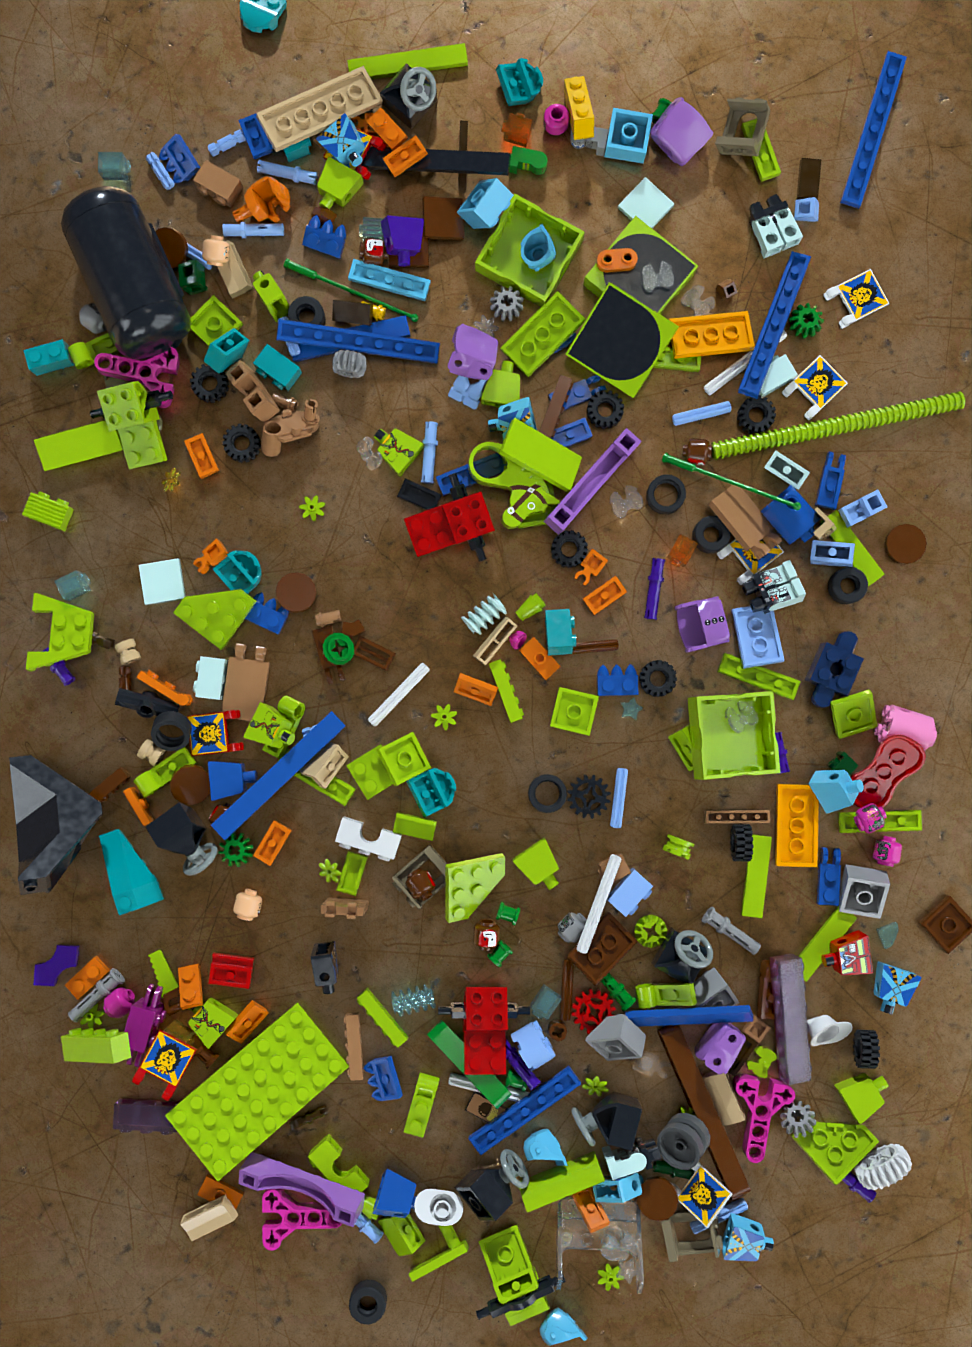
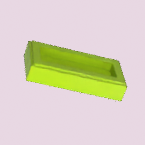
M348 851L336 891L352 896L357 895L368 856Z

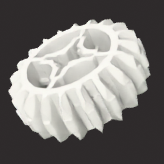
M889 1144L888 1146L883 1145L875 1150H871L854 1169L863 1187L876 1190L878 1188L883 1189L886 1186L889 1187L893 1183L896 1184L898 1180H902L903 1176H906L911 1170L912 1163L903 1146Z

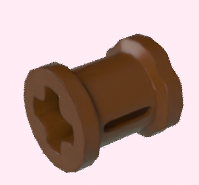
M557 1018L551 1020L548 1024L549 1036L552 1040L558 1042L564 1040L567 1034L564 1021ZM558 1026L561 1033L557 1034L554 1027Z
M203 1043L196 1050L194 1057L197 1056L205 1064V1068L208 1069L220 1055L218 1053L215 1054Z

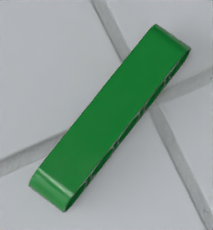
M440 1020L427 1036L464 1074V1043ZM465 1075L497 1110L512 1095L495 1075Z

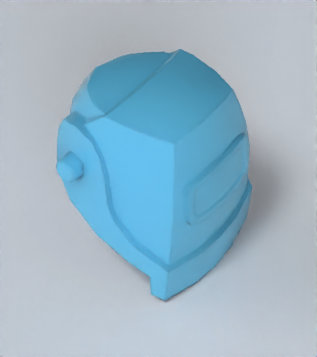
M543 224L530 231L521 242V257L530 269H534L537 272L555 259L556 251L553 241Z
M549 1129L536 1131L524 1141L523 1149L527 1161L553 1160L557 1166H568L558 1140Z
M558 1307L547 1314L539 1329L542 1339L548 1346L580 1337L583 1341L588 1339L583 1330L575 1323L576 1321L567 1312L565 1313Z

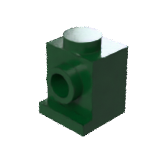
M188 260L186 263L178 265L179 285L189 295L208 291V287L205 285V268L197 260Z
M838 751L836 754L839 757L833 758L827 764L829 767L827 770H845L850 776L859 765L847 753Z

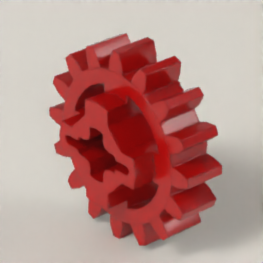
M589 988V993L587 994L582 990V997L575 996L577 1003H572V1008L576 1009L571 1012V1015L576 1017L573 1021L575 1024L580 1023V1030L586 1028L587 1034H590L591 1030H594L604 1020L602 1019V1014L606 1009L607 1014L605 1018L615 1016L611 1012L615 1011L616 1007L610 1006L613 1003V999H607V992L601 995L599 988H597L595 993ZM591 998H598L600 1001H593ZM583 1002H584V1003H585V1008H584V1010L581 1011V1013H580L581 1005H582ZM589 1004L596 1010L598 1018L590 1011ZM587 1021H593L596 1024H589Z

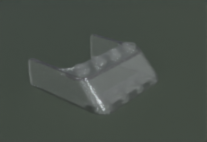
M562 1198L557 1208L556 1290H561L562 1253L567 1249L630 1253L635 1259L637 1294H641L644 1286L641 1216L638 1204L631 1200L624 1203L600 1202L610 1223L609 1226L590 1233L573 1198Z

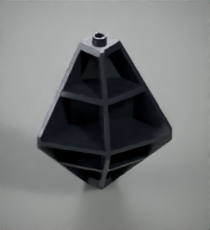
M32 755L9 757L17 831L20 895L40 892L49 893L80 852L81 845L94 824L101 818V802Z

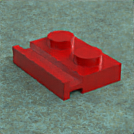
M215 952L212 954L213 958L208 984L245 989L251 987L254 958Z

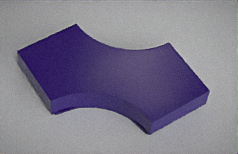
M58 944L50 960L35 964L33 985L55 986L59 975L65 969L77 967L79 945Z

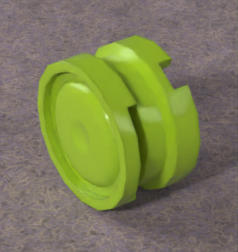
M668 834L667 837L670 838V841H667L662 850L690 860L691 849L689 847H694L695 844Z

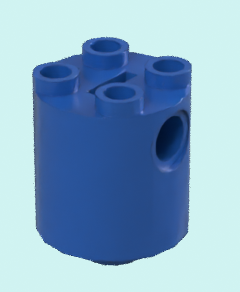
M790 485L777 497L793 503L799 502L801 504L800 510H795L792 506L773 500L761 510L763 516L789 545L798 538L804 543L814 536L813 532L816 531L814 525L821 519L800 493Z

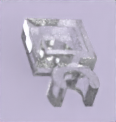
M643 1050L642 1058H635L632 1069L649 1076H653L654 1071H656L661 1077L667 1078V1073L662 1072L661 1069L664 1066L671 1068V1064L666 1060L658 1062L659 1056L657 1054Z

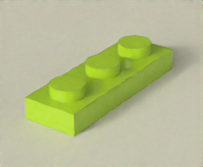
M757 118L742 123L741 128L745 138L753 137ZM765 130L759 155L752 156L761 182L781 174L770 139Z

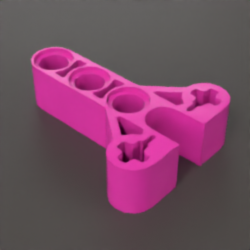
M171 347L170 352L166 351L145 361L100 353L95 357L94 364L101 375L131 382L139 381L149 392L159 390L160 393L172 391L174 394L173 384L158 381L157 376L160 373L177 375L180 359L177 351ZM170 355H173L174 359H171L168 364L166 358H169ZM102 361H109L110 365L107 368H101L100 363ZM124 365L131 367L127 373H122L120 369ZM145 369L151 371L148 377H142L140 374ZM172 400L162 401L161 406L158 407L167 408L171 405Z
M739 1073L733 1077L732 1084L735 1091L743 1097L748 1106L742 1150L750 1162L759 1163L765 1156L771 1116L784 1104L792 1103L795 1099V1092L786 1081L770 1078L767 1093L764 1096H758L759 1079L755 1075ZM746 1082L747 1085H744L741 1089L739 1086ZM763 1105V1112L756 1113V1108ZM756 1126H760L761 1130L759 1133H752ZM758 1147L756 1153L749 1154L751 1148Z
M280 1188L266 1189L263 1194L262 1213H278L282 1217L279 1220H265L262 1227V1242L267 1250L273 1251L278 1249L282 1240L295 1229L338 1228L342 1224L333 1220L327 1209L319 1202L298 1203L285 1193L284 1189ZM296 1213L299 1218L293 1219L289 1214ZM310 1213H317L319 1215V1218H312L310 1216Z

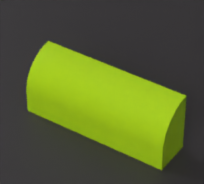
M106 420L34 439L44 471L123 450L118 431L109 432Z
M595 1151L568 1161V1166H556L529 1177L528 1186L524 1189L519 1188L527 1213L604 1182L603 1171Z

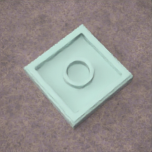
M645 177L618 205V209L630 220L637 216L653 229L672 209L674 203Z
M179 558L139 565L145 605L181 600L186 597Z

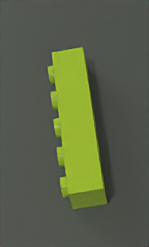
M499 659L489 663L510 723L523 719L524 713L522 708L519 709L518 704H520L518 697H515L513 694L515 689L509 683V680H511L509 673L505 672V662Z
M368 987L357 996L358 1004L366 1009L365 1012L368 1016L373 1017L374 1023L382 1028L381 1031L385 1036L388 1035L393 1046L396 1045L398 1048L408 1040L407 1034Z

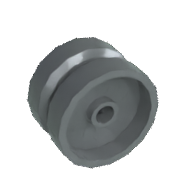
M678 1113L672 1116L657 1137L660 1155L668 1164L680 1170H689L695 1167L710 1145L708 1128L703 1121L689 1113Z

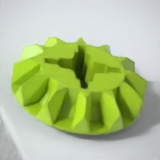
M645 915L637 921L634 933L641 945L653 948L660 946L666 940L667 928L665 922L660 917ZM652 926H654V931L658 934V936L651 935L650 937H647L648 933L643 928L645 927L651 929Z

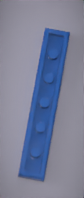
M406 315L373 322L372 325L346 328L404 338L411 337ZM298 344L301 352L299 355L292 356L293 362H299L335 354V352L340 350Z
M749 1005L637 1010L625 1013L628 1019L638 1027L753 1022V1013Z
M567 1066L471 1134L468 1138L481 1156L580 1086L581 1081L571 1067Z

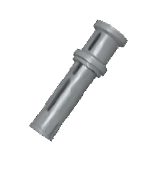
M710 907L704 914L702 922L710 924L716 929L717 933H724L751 952L752 955L759 951L760 943L732 925L730 919L717 913L714 907Z
M112 968L110 974L103 980H99L96 988L68 1012L70 1019L78 1022L104 996H108L117 985L125 982L123 975L117 969Z

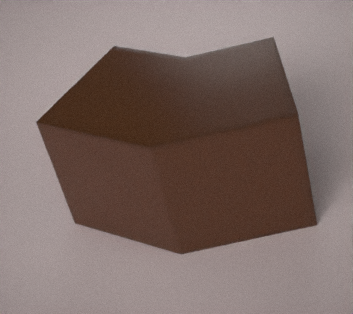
M315 207L311 213V217L318 215L321 226L328 220H331L333 224L337 217V214L325 207Z
M729 278L719 283L716 287L721 299L729 298L738 293L735 282Z
M359 619L352 623L343 622L341 633L347 636L356 637L366 632Z

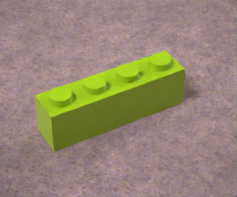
M76 1028L69 1030V1034L61 1036L64 1061L114 1064L131 1058L128 1032H119L118 1029L108 1031L106 1029H98L94 1031L93 1028L85 1030Z

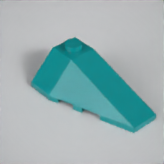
M117 829L99 835L112 896L119 916L163 900L164 897L158 879L150 872L146 863L138 856L122 831Z

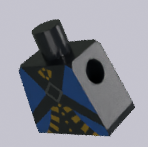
M335 941L316 943L310 956L315 986H322L323 994H332L335 992L334 984L337 983L339 975Z

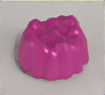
M516 631L509 636L511 646L515 650L521 648L526 641L527 635L522 631Z

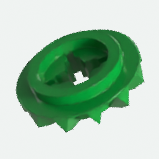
M333 633L325 638L322 645V654L325 655L327 661L334 665H344L352 659L354 644L347 635ZM335 644H337L338 647H345L344 649H342V651H340V655L338 654V652L331 651L333 650V648L336 647Z

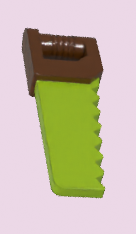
M157 950L149 954L150 962L153 963L152 968L155 969L154 974L157 975L156 979L159 981L158 985L163 987L161 1001L168 1015L171 1016L183 1010L180 1007V1002L173 1006L170 1005L171 999L177 996L180 998L179 986L163 952Z

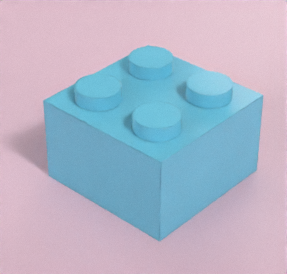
M613 108L604 157L643 164L647 152L653 114Z
M497 178L480 180L457 211V214L473 229L492 228L499 221L498 217L501 212L510 206V200L514 195Z

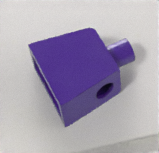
M387 215L381 221L386 252L389 255H398L399 266H410V256H415L420 252L424 225L423 218Z

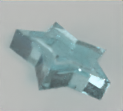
M633 697L628 703H621L624 709L622 717L630 716L637 720V713L643 707L636 704L635 698Z

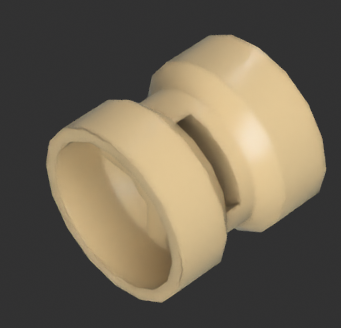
M134 639L122 641L114 646L116 652L120 653L122 665L141 659L140 653L136 651Z
M147 739L140 747L137 756L141 759L147 758L149 764L155 767L162 760L166 750L157 746L154 747V742Z

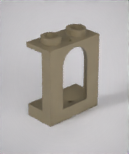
M740 97L728 99L727 102L730 110L723 136H717L715 143L719 153L758 156L771 112L767 100L760 98L748 100ZM748 113L755 114L757 116V123L753 137H734L740 118Z
M431 844L392 878L394 880L392 883L399 892L403 890L408 896L406 898L407 902L413 908L416 906L420 909L429 899L422 901L421 898L414 899L405 884L408 879L407 875L417 870L429 858L443 873L434 881L436 888L432 892L433 896L445 886V864L447 863Z
M688 1210L675 1211L673 1216L662 1220L661 1224L669 1262H677L680 1255L715 1252V1257L719 1258L720 1249H723V1241L721 1235L718 1236L716 1228H719L718 1217L716 1216L709 1226L710 1238L685 1242L677 1241L674 1223L697 1221L698 1219Z

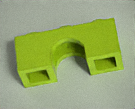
M328 1134L310 1150L308 1155L310 1164L323 1173L324 1179L363 1192L368 1187L370 1179L357 1165L348 1171H341L336 1167L335 1160L341 1155L342 1148Z

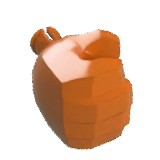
M266 176L253 183L247 189L244 195L246 204L232 213L238 223L251 216H254L259 222L268 218L278 223L280 218L275 211L276 206L280 205L285 212L290 209L289 190L273 177Z

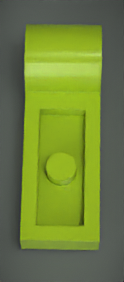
M108 333L87 343L77 342L68 347V352L77 369L93 365L95 357L100 353L112 355L119 353Z
M286 695L279 701L278 711L292 722L289 732L294 734L305 712V705ZM283 743L279 749L265 744L262 750L281 759L288 745Z
M184 747L149 771L139 775L133 782L144 798L169 783L173 773L180 769V767L190 764L195 765L196 761L188 749Z
M647 983L635 986L638 1007L642 1009L655 1006H693L697 1004L694 983Z
M420 1072L404 1133L424 1137L439 1084V1077Z

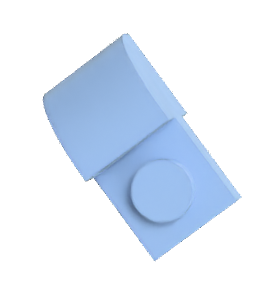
M876 490L842 507L838 511L848 528L887 508V505L879 490Z

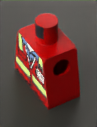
M860 930L832 940L830 942L831 953L821 956L824 967L833 966V969L841 975L873 973L869 937Z

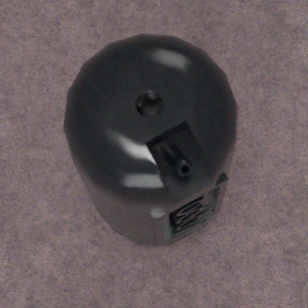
M101 186L82 192L65 207L61 227L113 344L122 355L138 360L150 359L166 351L170 352L171 347L177 348L182 339L190 332L191 319L182 299L184 293L152 223L147 222L135 196L120 187Z

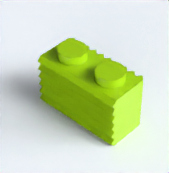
M39 491L38 494L30 493L22 515L56 529L66 531L74 509L68 506L69 502L57 498V501L50 500V495Z

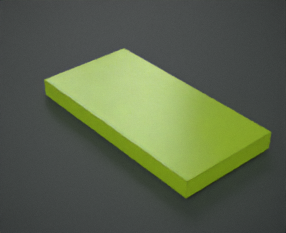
M557 291L500 350L529 378L586 319Z
M516 418L511 420L499 452L500 455L567 493L571 491L582 459L580 455Z

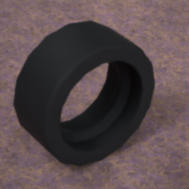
M673 475L656 477L650 483L646 492L648 505L659 514L676 512L683 505L686 498V489L683 482ZM669 483L676 488L678 498L673 505L662 506L655 500L654 491L658 485Z
M174 711L163 712L154 719L151 730L152 741L163 750L178 751L189 743L192 731L191 722L181 713ZM164 725H174L183 731V735L174 738L162 734L159 728Z
M544 774L536 777L531 782L528 789V797L532 806L538 811L552 813L561 809L564 805L567 790L563 781L557 776ZM547 781L553 782L559 789L558 800L548 806L539 803L535 795L538 785Z

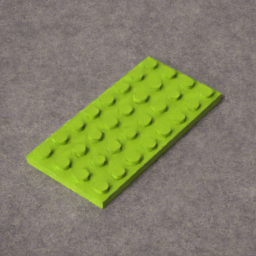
M297 1002L166 1113L165 1117L214 1178L219 1181L342 1074L349 1065Z

